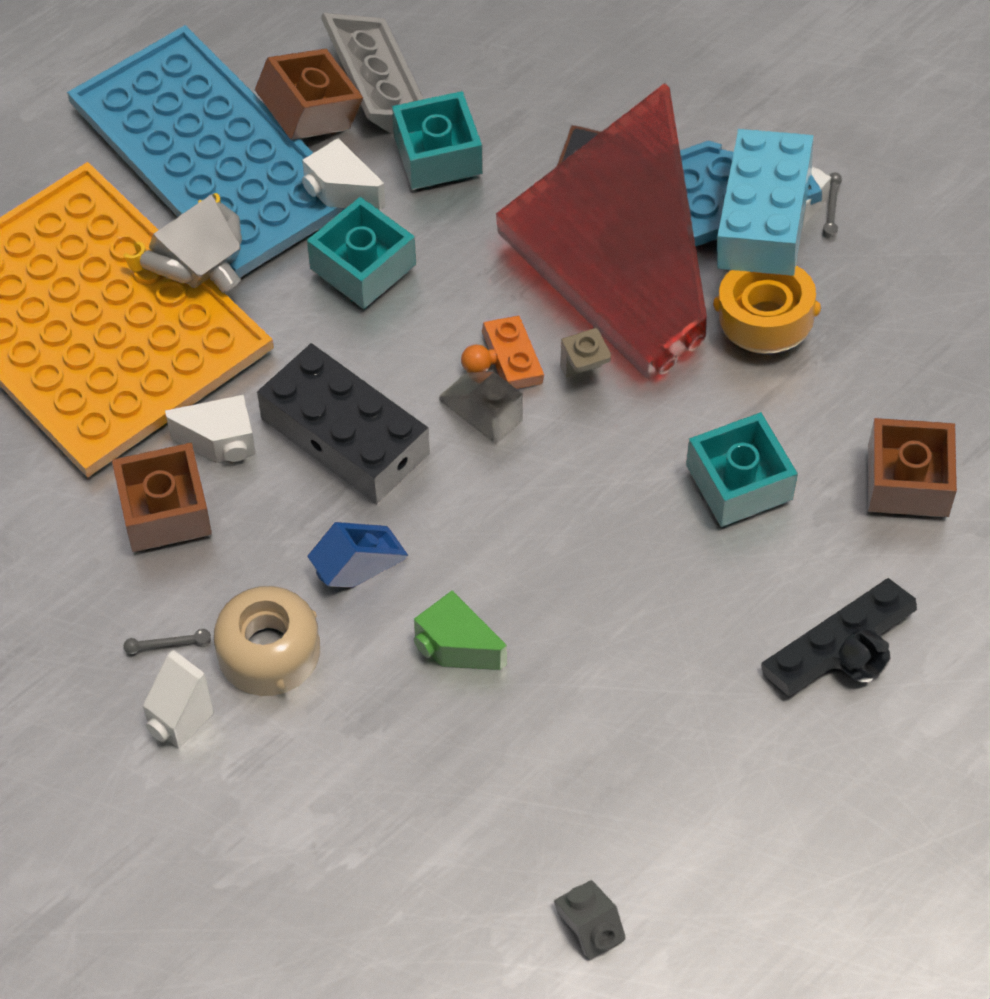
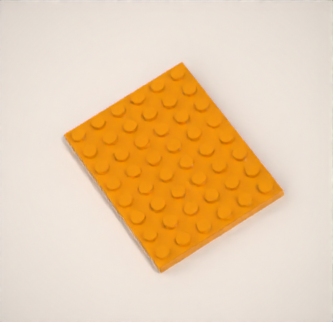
M89 162L84 163L0 217V387L87 478L166 424V410L195 404L274 349L273 339L225 293L223 294L211 279L193 288L187 283L176 282L146 269L135 272L129 268L124 254L136 255L137 252L134 244L138 241L144 244L147 251L150 250V241L158 229Z

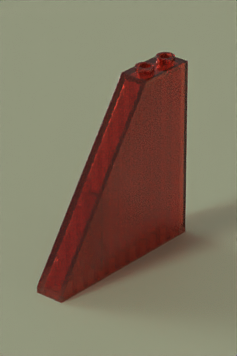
M664 83L496 213L498 234L594 328H598L600 334L648 381L659 373L661 375L667 373L676 364L677 358L687 350L693 351L697 349L706 338L707 327L706 307L670 87Z

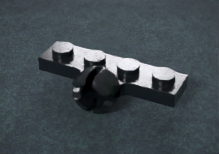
M890 578L885 579L761 663L763 675L789 697L828 670L834 668L843 670L858 682L872 681L874 677L862 669V667L865 666L878 676L884 672L891 658L890 651L888 650L889 643L880 635L917 610L916 598Z

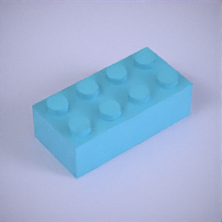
M738 129L717 236V269L794 276L812 172L814 135Z

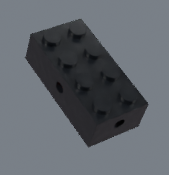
M312 343L257 391L262 420L375 504H378L430 454L429 427Z

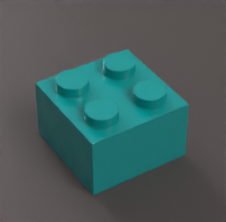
M463 91L392 106L393 136L411 189L483 174L482 143Z
M362 197L357 198L307 240L310 269L363 309L416 265L415 236Z
M762 412L689 438L686 466L721 527L793 500L798 473Z

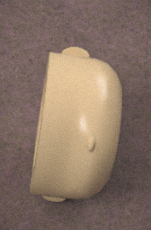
M259 586L235 595L219 613L214 627L216 655L220 670L226 679L236 688L259 696H275L300 686L310 677L320 657V637L318 634L316 612L299 595L281 587ZM274 628L284 633L282 638L270 644L262 645L249 641L251 636L260 629Z

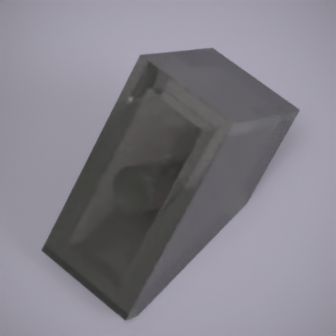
M495 372L465 373L439 396V401L495 444L500 442L523 421V394Z

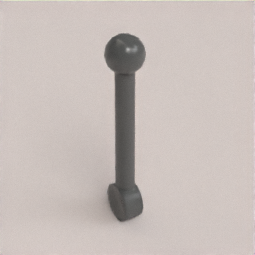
M837 172L829 175L831 183L828 218L822 230L826 238H834L838 231V226L835 224L837 190L842 182V177Z
M199 629L194 635L145 641L129 638L124 642L123 648L126 653L135 654L139 649L195 643L199 647H205L211 642V634L206 629Z

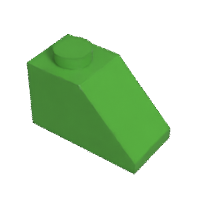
M453 590L414 618L415 637L413 640L416 647L425 657L429 658L432 656L442 667L502 670L507 666V645Z

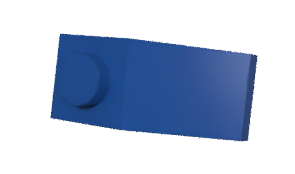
M334 522L307 557L315 567L318 578L327 586L356 587L403 562L408 557V554L388 526Z

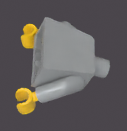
M213 193L204 200H198V204L155 232L149 244L150 250L147 251L144 244L138 241L134 244L137 254L129 255L125 253L124 257L132 271L140 272L146 269L176 282L187 283L193 288L198 287L211 278L224 294L241 281L230 266L236 260L241 250L242 236L239 216L221 203L218 193Z

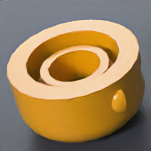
M797 265L794 276L730 270L721 281L719 296H716L713 300V307L716 312H719L721 327L731 342L745 350L760 354H775L800 344L810 333L815 317L821 312V304L816 301V287L812 278Z

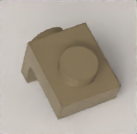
M598 328L561 339L560 367L566 378L601 367L603 364L611 361V353Z

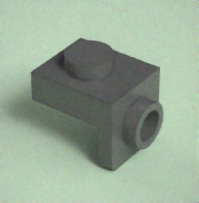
M593 880L576 886L568 893L554 899L558 914L577 934L582 951L588 959L600 955L626 939L617 906Z

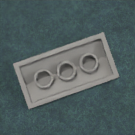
M323 13L321 17L322 22L347 76L363 96L361 106L367 119L393 134L392 106L423 100V96L385 18Z

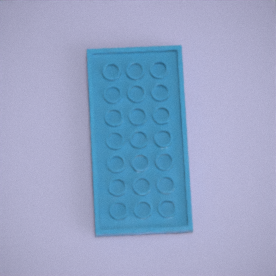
M186 25L67 92L72 106L177 217L198 204V200H204L213 193L219 194L221 203L235 212L240 219L241 250L236 260L230 264L239 278L320 229L345 209L327 207L317 196L313 197L307 192L302 182L304 177L302 160L313 154V152L300 139L291 140L267 106Z

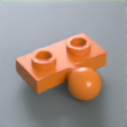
M520 315L483 322L481 332L488 349L482 345L474 344L468 346L461 355L462 367L471 375L484 374L491 365L495 364L506 391L543 383L544 372Z

